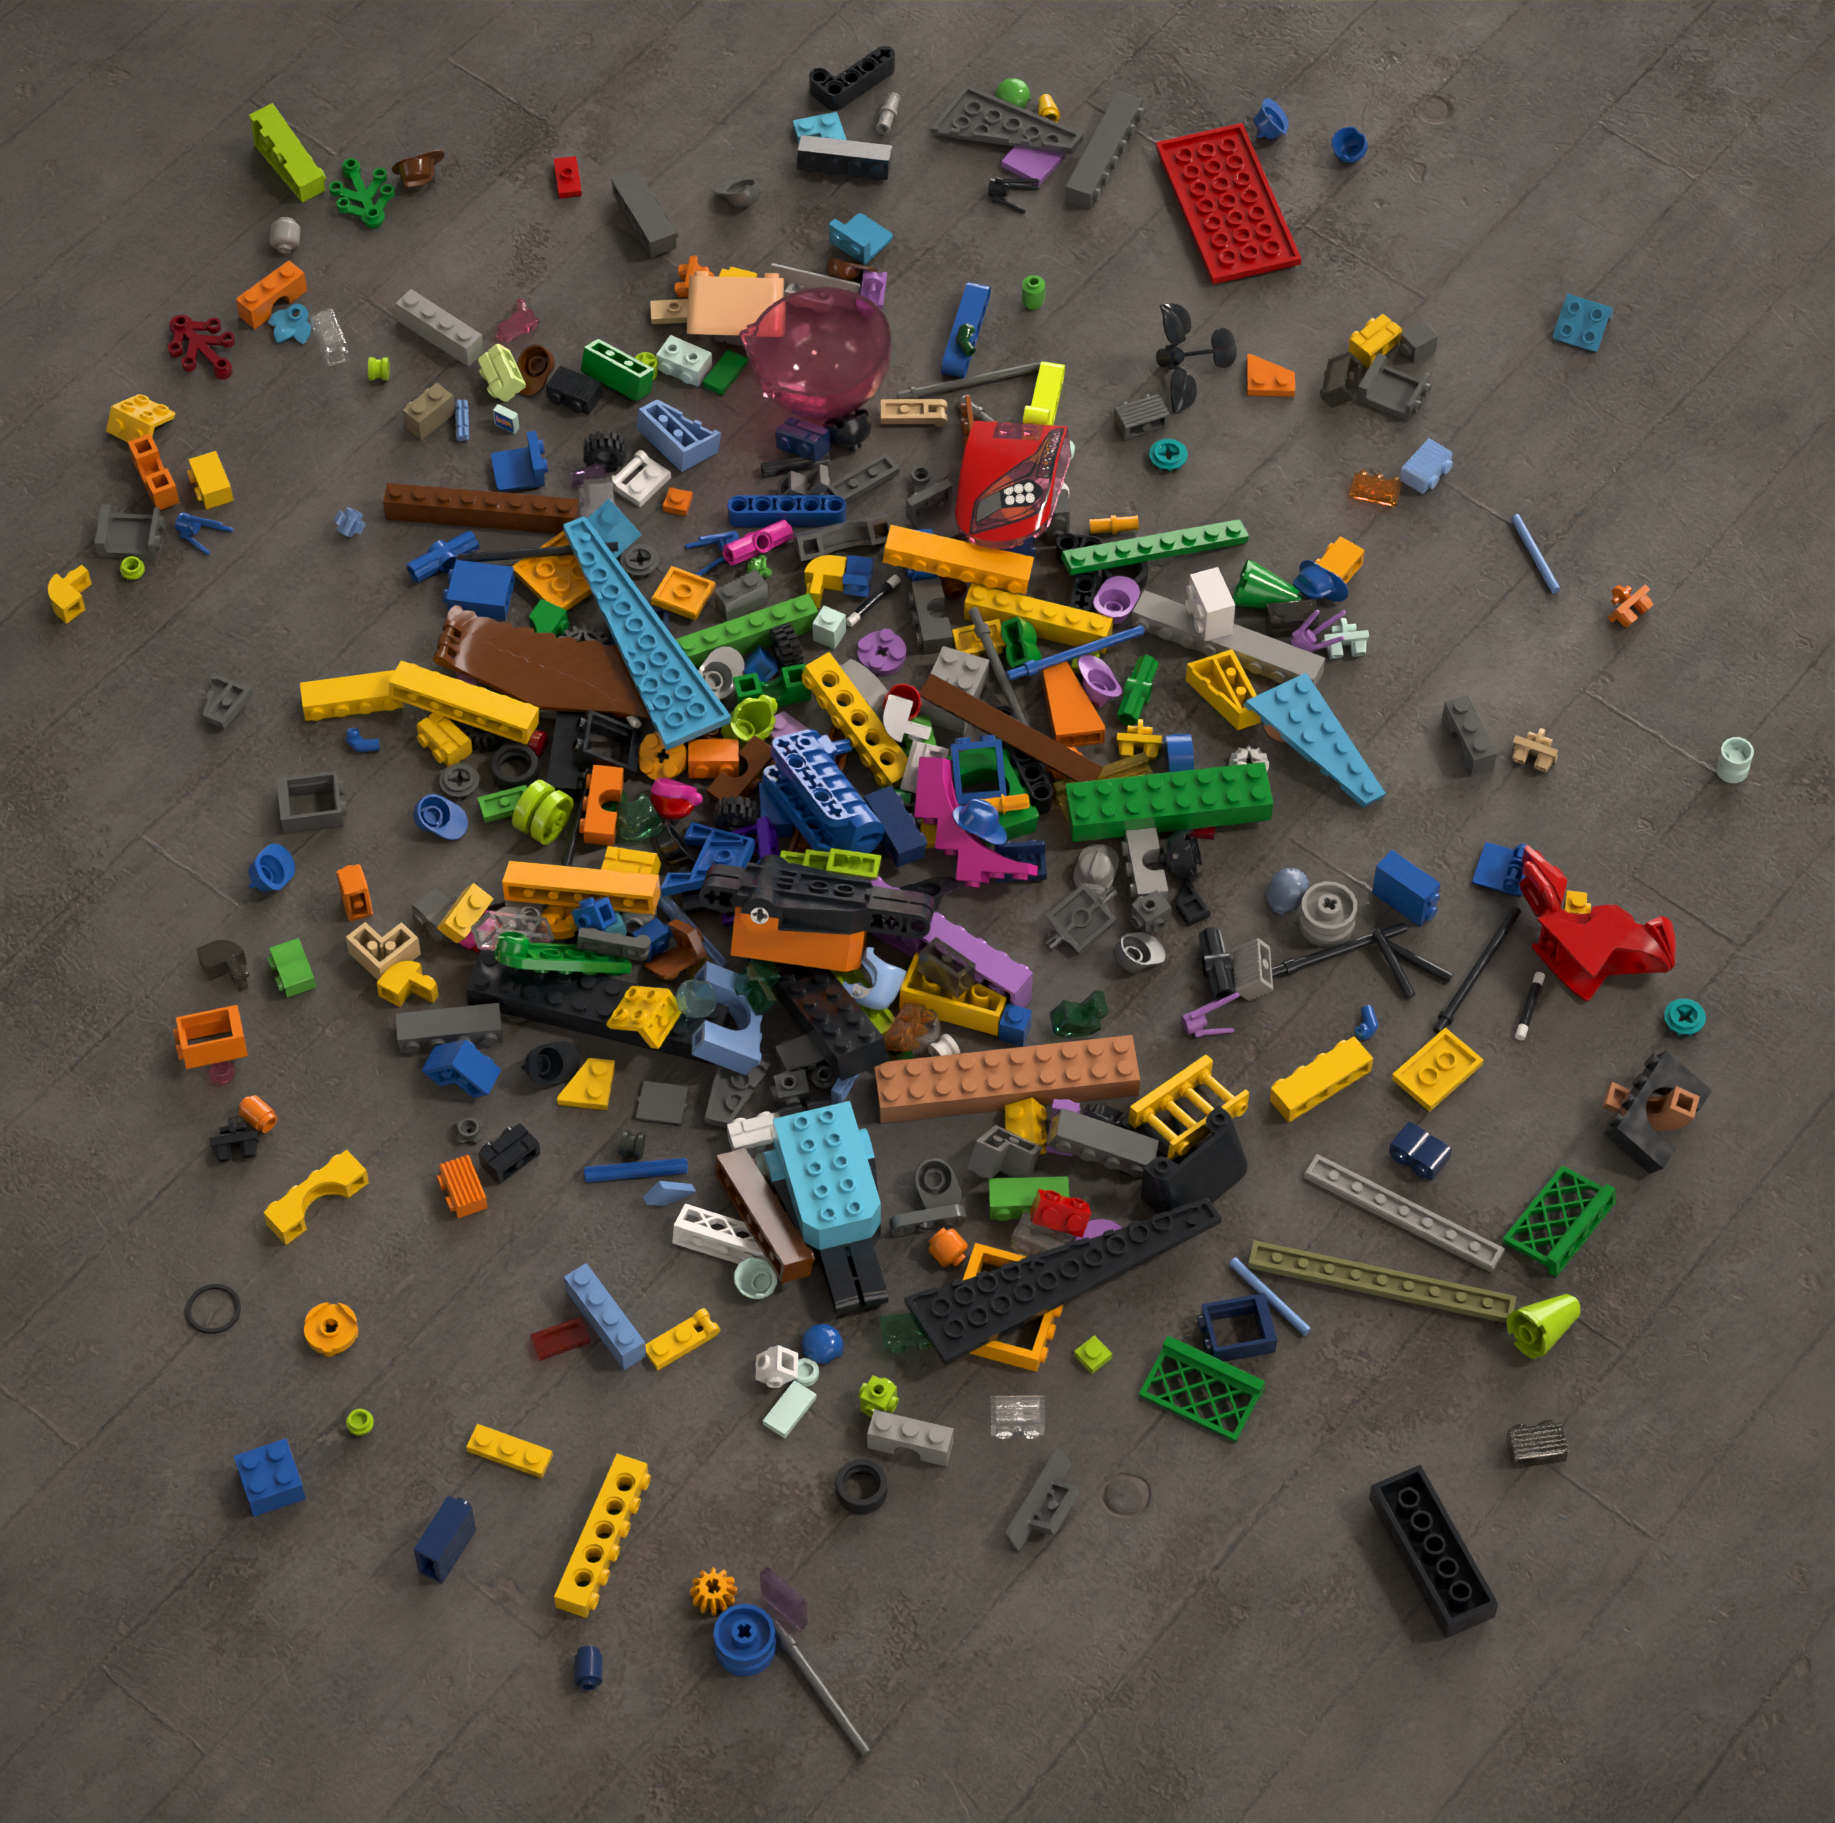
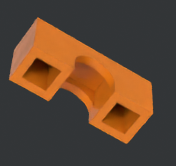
M288 260L236 298L239 317L255 330L269 320L272 315V306L280 297L290 304L307 292L305 273Z
M151 434L128 441L131 459L154 506L162 510L179 504L176 485L168 469L163 467L159 451Z
M593 765L592 774H587L586 789H590L589 796H584L583 811H586V818H581L579 833H584V843L614 846L617 830V812L605 811L601 808V805L608 801L621 802L624 783L623 768Z

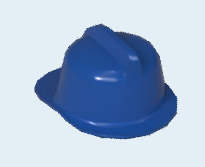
M1270 98L1264 99L1260 111L1253 119L1258 129L1257 137L1265 136L1267 139L1273 140L1282 134L1286 135L1288 119L1284 111L1275 101Z
M1312 560L1301 562L1299 566L1300 573L1293 581V586L1305 598L1317 600L1325 597L1334 602L1346 600L1349 595L1348 588L1339 576Z
M971 799L965 806L955 808L953 819L962 829L994 845H1002L1006 842V832L998 822V811L989 802L981 799Z
M270 844L265 847L249 866L248 875L251 880L249 887H256L263 892L282 889L295 873V863L290 852L279 844Z

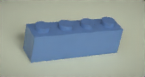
M587 1263L564 1276L567 1294L623 1370L647 1357L645 1341Z

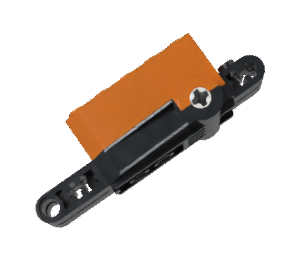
M766 855L760 858L757 863L747 862L745 868L714 864L708 868L699 893V901L704 907L717 910L720 913L735 912L731 946L732 956L843 972L861 967L868 932L923 938L930 931L935 910V901L928 894L873 886L869 880L788 863L784 858L777 855Z

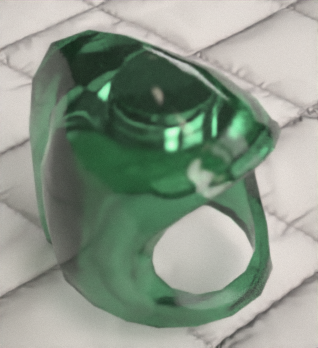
M640 793L639 799L633 802L618 803L615 807V812H617L615 828L620 837L629 842L650 839L666 826L660 822L654 806L645 793Z

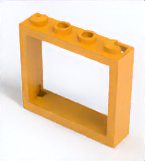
M975 1243L963 1280L975 1277L977 1273H980L983 1263L1001 1267L1013 1261H1020L1026 1256ZM1063 1305L1044 1314L1032 1351L993 1340L969 1354L1037 1372L1040 1362L1044 1363L1045 1359H1047L1049 1348L1046 1347L1047 1340H1053L1056 1325L1053 1322L1055 1317H1060Z

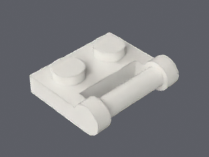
M638 450L634 454V458L617 475H612L607 480V484L611 489L638 507H641L671 478V472L650 459L644 451ZM640 465L644 467L627 485L622 483Z

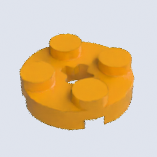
M657 732L648 734L640 745L638 758L640 770L654 780L658 778L673 780L687 767V747L683 743L665 751L669 758L664 759L663 763H660V759L657 756L664 749V746Z
M548 905L549 907L543 911L540 919L544 932L546 931L548 936L553 939L574 937V932L578 931V928L574 923L571 911L577 907Z
M329 1302L321 1303L311 1309L305 1318L304 1335L308 1345L313 1350L327 1357H333L337 1353L348 1349L359 1334L354 1312L342 1303H338V1305H329ZM328 1324L334 1326L336 1324V1331L327 1333L325 1326Z

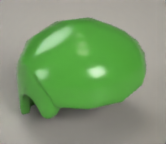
M1008 78L1001 82L996 89L995 97L1021 108H1025L1028 100H1031L1028 86L1018 78Z

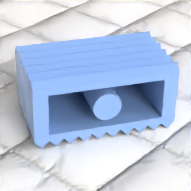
M1428 438L1419 450L1411 456L1408 462L1403 465L1400 481L1412 487L1413 490L1416 489L1421 494H1424L1429 488H1435L1442 473L1447 474L1452 468L1453 452Z

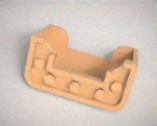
M694 271V275L689 276L687 334L782 336L784 278H779V273H765V278L713 277L708 276V271Z

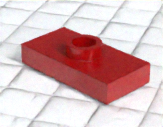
M576 156L553 159L559 199L582 196Z

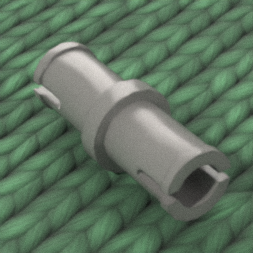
M891 92V96L890 93L887 94L884 106L879 111L880 118L876 125V131L885 135V132L887 134L890 132L892 122L897 117V107L901 98L894 92Z

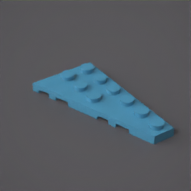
M1307 673L1245 701L1244 707L1249 711L1253 710L1261 717V721L1267 726L1271 725L1277 730L1285 742L1309 762L1312 760L1318 765L1326 777H1332L1340 784V788L1364 808L1385 796V791Z

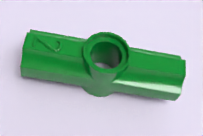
M1144 655L1143 657H1138L1132 676L1128 677L1126 681L1123 700L1117 713V720L1122 722L1123 725H1137L1144 704L1149 702L1153 680L1159 662L1152 656Z

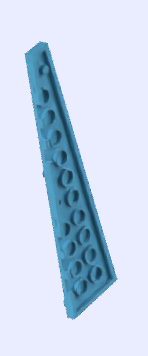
M583 516L564 524L563 531L665 751L731 723V715L587 518Z

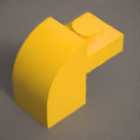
M824 555L813 559L807 565L804 572L805 586H807L806 594H810L816 608L821 606L824 589L844 590L845 584L842 582L843 573L846 574L847 557Z
M83 565L70 571L65 578H61L56 573L48 584V594L52 609L66 624L86 610L80 593L92 584L89 572Z
M414 961L395 963L377 981L379 997L398 1007L402 1006L411 993L431 1003H434L439 996L436 981L428 975L423 976L421 964Z

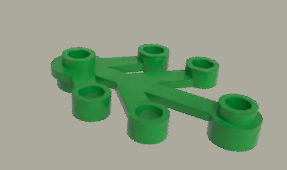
M348 158L342 164L343 176L352 180L357 192L343 188V184L340 181H333L329 185L330 194L334 197H342L336 202L337 210L340 213H349L361 217L367 227L372 229L378 228L385 220L383 209L389 200L395 196L394 187L390 184L381 186L382 183L387 181V172L384 168H376L373 171L374 179L366 190L360 176V163L354 158ZM380 188L381 197L373 205L371 200ZM350 200L361 203L364 208L351 205Z

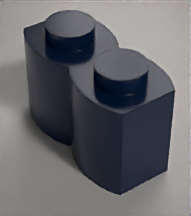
M1407 1122L1390 1143L1389 1153L1397 1163L1411 1166L1417 1176L1433 1180L1451 1158L1452 1149L1438 1138L1430 1136L1421 1127Z

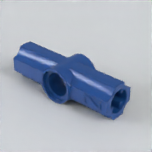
M466 531L448 542L439 540L429 547L426 554L407 563V570L415 582H420L438 571L443 573L449 572L450 569H454L455 562L458 560L457 554L472 553V550H479V543L472 531Z

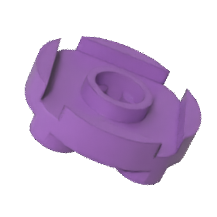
M883 629L872 632L859 640L857 659L860 664L871 672L879 673V676L882 677L890 676L900 671L903 667V662L906 659V646L904 641L898 635H895L892 630ZM878 651H886V656L884 657L881 654H876Z

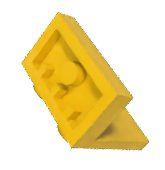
M631 986L626 991L625 996L612 1013L606 1025L610 1029L638 1031L651 1048L659 1049L684 1008L669 989Z

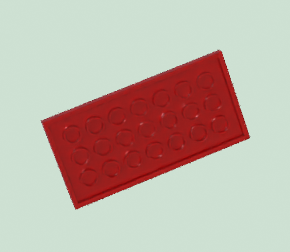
M1243 123L1156 142L1155 149L1212 285L1301 265V256Z

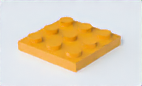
M563 531L539 548L568 546L570 544ZM575 555L526 558L512 566L514 567V575L540 600L543 599L565 610H569L592 594Z

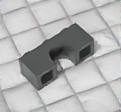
M941 579L912 581L911 592H907L909 607L914 606L911 616L913 626H918V631H915L917 646L922 645L923 655L940 653L943 646L953 649V636L949 617L935 618L931 616L934 613L944 612V593Z
M1466 695L1445 701L1442 720L1451 738L1459 737L1462 746L1461 758L1470 776L1494 770L1497 752L1469 696Z

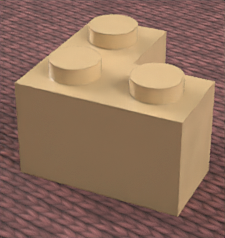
M366 922L346 936L349 954L377 980L395 963L413 961L421 954L418 937L402 922L383 937Z

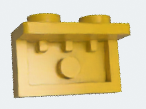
M995 619L984 622L988 624L991 631L990 638L997 654L1003 653V649L1007 647V644L1001 635L1000 620ZM975 625L951 630L955 650L980 657V654L986 653L981 639H978L974 632Z
M1032 1097L1005 1105L1006 1130L1042 1146L1040 1154L1046 1153L1048 1135L1045 1120H1047L1045 1107Z

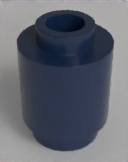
M583 1646L577 1650L575 1655L574 1683L583 1690H594L602 1684L603 1657L600 1654L599 1648Z

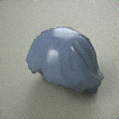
M1284 868L1279 870L1272 877V881L1265 892L1267 901L1273 911L1280 915H1284L1288 911H1295L1302 903V898L1308 890V878L1299 869Z

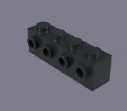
M801 135L797 153V170L822 172L829 175L840 174L851 177H866L874 180H888L891 167L892 145Z

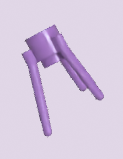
M1315 610L1299 629L1292 633L1293 637L1290 639L1292 646L1312 653L1318 649L1343 641L1344 636H1340L1314 645L1317 641L1315 635L1344 616L1346 611L1342 610L1313 631L1309 629L1305 631L1319 614V610Z
M1234 993L1219 1001L1214 1000L1195 1011L1181 1015L1186 1033L1188 1035L1194 1033L1196 1038L1204 1035L1233 1033L1235 1031L1234 1028L1203 1030V1027L1207 1026L1204 1014L1240 996L1239 993Z

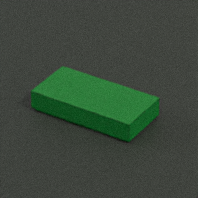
M728 349L703 380V386L723 396L748 365V359Z

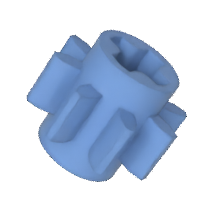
M349 507L344 512L339 510L334 519L336 524H338L336 530L349 537H353L354 533L361 534L366 525L361 520L363 515Z

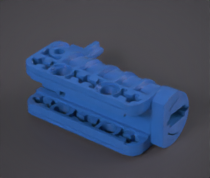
M803 730L774 738L770 752L776 764L764 769L762 775L763 784L813 850L830 853L831 848L869 854L882 841L885 827L834 762L836 755L852 751L850 739L831 742L827 735L821 736L815 730ZM782 791H788L792 795H785ZM807 824L815 825L818 829H811Z

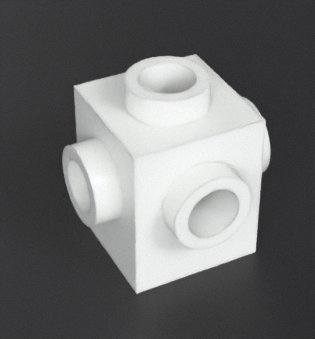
M777 1345L756 1355V1380L767 1384L768 1387L779 1388L783 1384L798 1378V1353Z

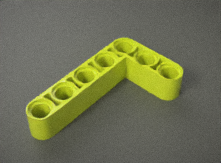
M1041 361L1031 406L1026 405L1024 410L1022 440H1040L1044 425H1054L1064 380L1065 365ZM1048 438L1045 440L1044 444L1042 445L1038 453L1031 458H1041L1043 449Z

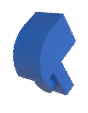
M848 555L846 574L843 573L842 583L845 584L843 594L869 596L874 567L873 558Z
M1191 734L1166 735V738H1163V746L1166 752L1167 773L1194 770Z

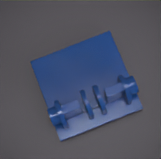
M1485 842L1472 883L1521 897L1520 881L1526 877L1522 871L1524 866L1522 856L1524 847L1527 845L1521 843L1513 850Z

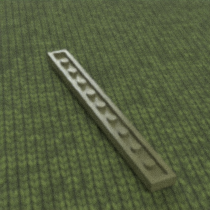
M1256 1240L1253 1241L1248 1268L1502 1323H1506L1508 1315L1514 1311L1517 1297Z

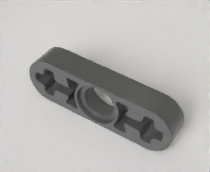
M954 1204L898 1214L889 1220L893 1236L904 1237L938 1231L942 1228L959 1227L966 1223L967 1217L964 1206Z

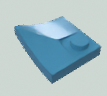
M610 498L587 518L604 543L618 542L619 551L612 552L615 558L642 535Z

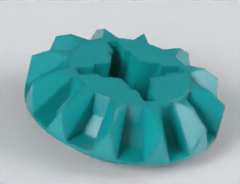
M1161 439L1151 446L1149 452L1152 465L1158 466L1160 471L1168 469L1169 472L1175 468L1180 470L1181 466L1186 464L1188 456L1186 447L1175 439ZM1167 450L1170 456H1172L1170 460L1165 456Z
M1677 999L1668 1004L1665 1009L1664 1023H1667L1669 1026V1031L1674 1030L1678 1033V1036L1688 1034L1690 1037L1693 1033H1699L1705 1025V1012L1693 1000ZM1680 1015L1683 1017L1690 1015L1689 1022L1686 1020L1679 1022Z

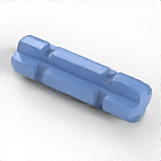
M458 399L455 402L456 439L459 442L468 441V401Z

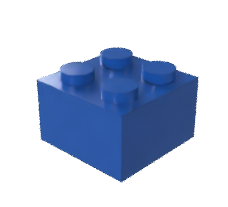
M287 1439L234 1456L253 1517L306 1499Z

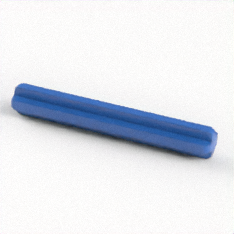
M687 1158L587 1166L584 1168V1178L586 1182L683 1174L688 1172Z

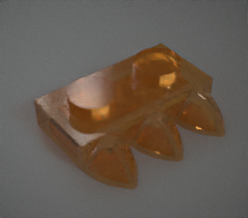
M1364 468L1355 473L1349 497L1396 507L1402 482L1397 475L1390 480L1385 479L1381 472L1374 476H1369Z
M904 1003L884 1037L886 1050L906 1052L920 1047V1043L915 1038L928 1033V1029L922 1024L934 1021L936 1019L935 1014L929 1011L925 1005Z

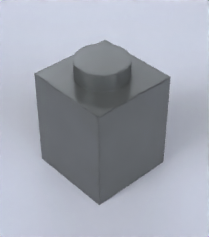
M1423 321L1401 333L1399 349L1405 357H1408L1415 363L1436 351L1438 335Z

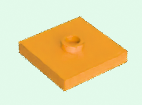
M671 566L652 596L651 604L696 621L715 590L716 582Z

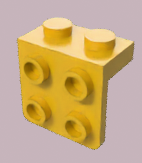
M135 395L111 406L106 432L126 442L151 434L153 437L154 428L174 419L175 412L169 410L165 405L149 400L145 395Z

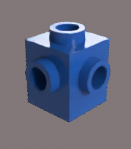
M593 897L586 898L579 902V907L571 911L578 931L581 927L595 928L605 932L606 927L617 921L608 897L594 900Z

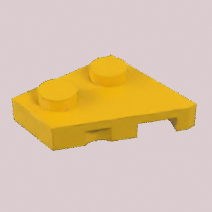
M588 1058L557 1098L558 1105L608 1110L615 1060Z

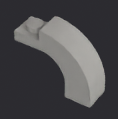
M850 659L843 665L841 664L842 670L884 725L883 701L888 693L887 689L870 670L859 662ZM826 682L827 686L833 687L831 683Z

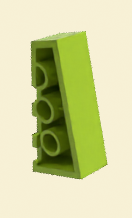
M271 103L250 114L254 146L298 199L303 203L326 191L324 183L326 176L323 170L316 166L274 104Z

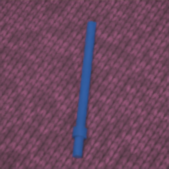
M1140 625L1038 661H1027L1021 667L1006 671V675L1009 681L1025 675L1030 677L1038 674L1039 670L1144 635L1145 631L1143 626Z

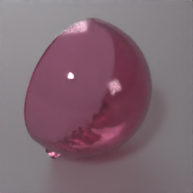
M820 287L789 294L769 306L755 323L746 325L747 329L739 333L750 360L753 374L760 385L764 397H769L782 409L796 416L808 419H833L852 413L862 407L877 393L883 384L891 363L892 338L886 316L874 302L861 294L846 289Z

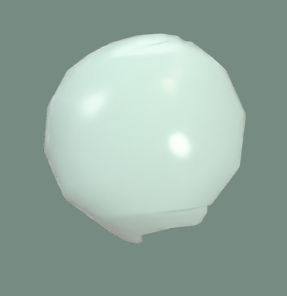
M750 1257L738 1264L734 1272V1284L746 1297L764 1299V1297H768L773 1293L777 1285V1275L767 1261Z

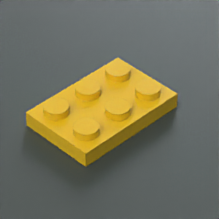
M1444 1028L1392 1074V1080L1430 1112L1483 1065L1484 1059L1447 1028Z

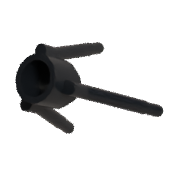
M991 178L988 186V196L993 197V202L1001 203L1016 211L1026 213V209L1003 199V197L1008 196L1010 188L1039 190L1040 186L1025 183H1039L1040 180L1038 178Z

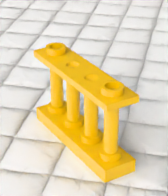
M1204 1055L1130 1106L1128 1123L1135 1129L1143 1123H1148L1170 1143L1167 1157L1170 1160H1174L1179 1155H1185L1192 1146L1211 1134L1206 1127L1207 1117L1196 1123L1174 1103L1179 1098L1186 1097L1207 1116L1214 1108L1193 1090L1200 1084H1205L1225 1102L1221 1107L1230 1114L1232 1119L1235 1116L1239 1117L1244 1114L1248 1108L1249 1092L1244 1090L1234 1097L1212 1077L1213 1060L1207 1055ZM1162 1110H1167L1188 1130L1177 1136L1155 1115Z

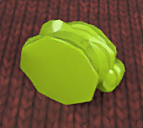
M761 695L758 699L751 697L744 699L730 713L731 723L722 726L720 732L723 738L738 739L739 752L754 735L764 741L772 733L776 718L773 715L778 707L776 699L768 695Z

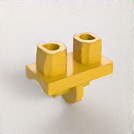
M1138 719V726H1128L1127 733H1117L1116 746H1119V756L1122 759H1133L1134 747L1144 748V760L1156 761L1158 750L1161 749L1162 736L1152 735L1153 727H1143V719Z

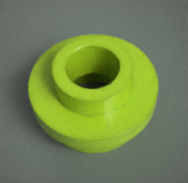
M134 556L125 558L120 566L121 575L129 580L140 578L145 571L144 563Z

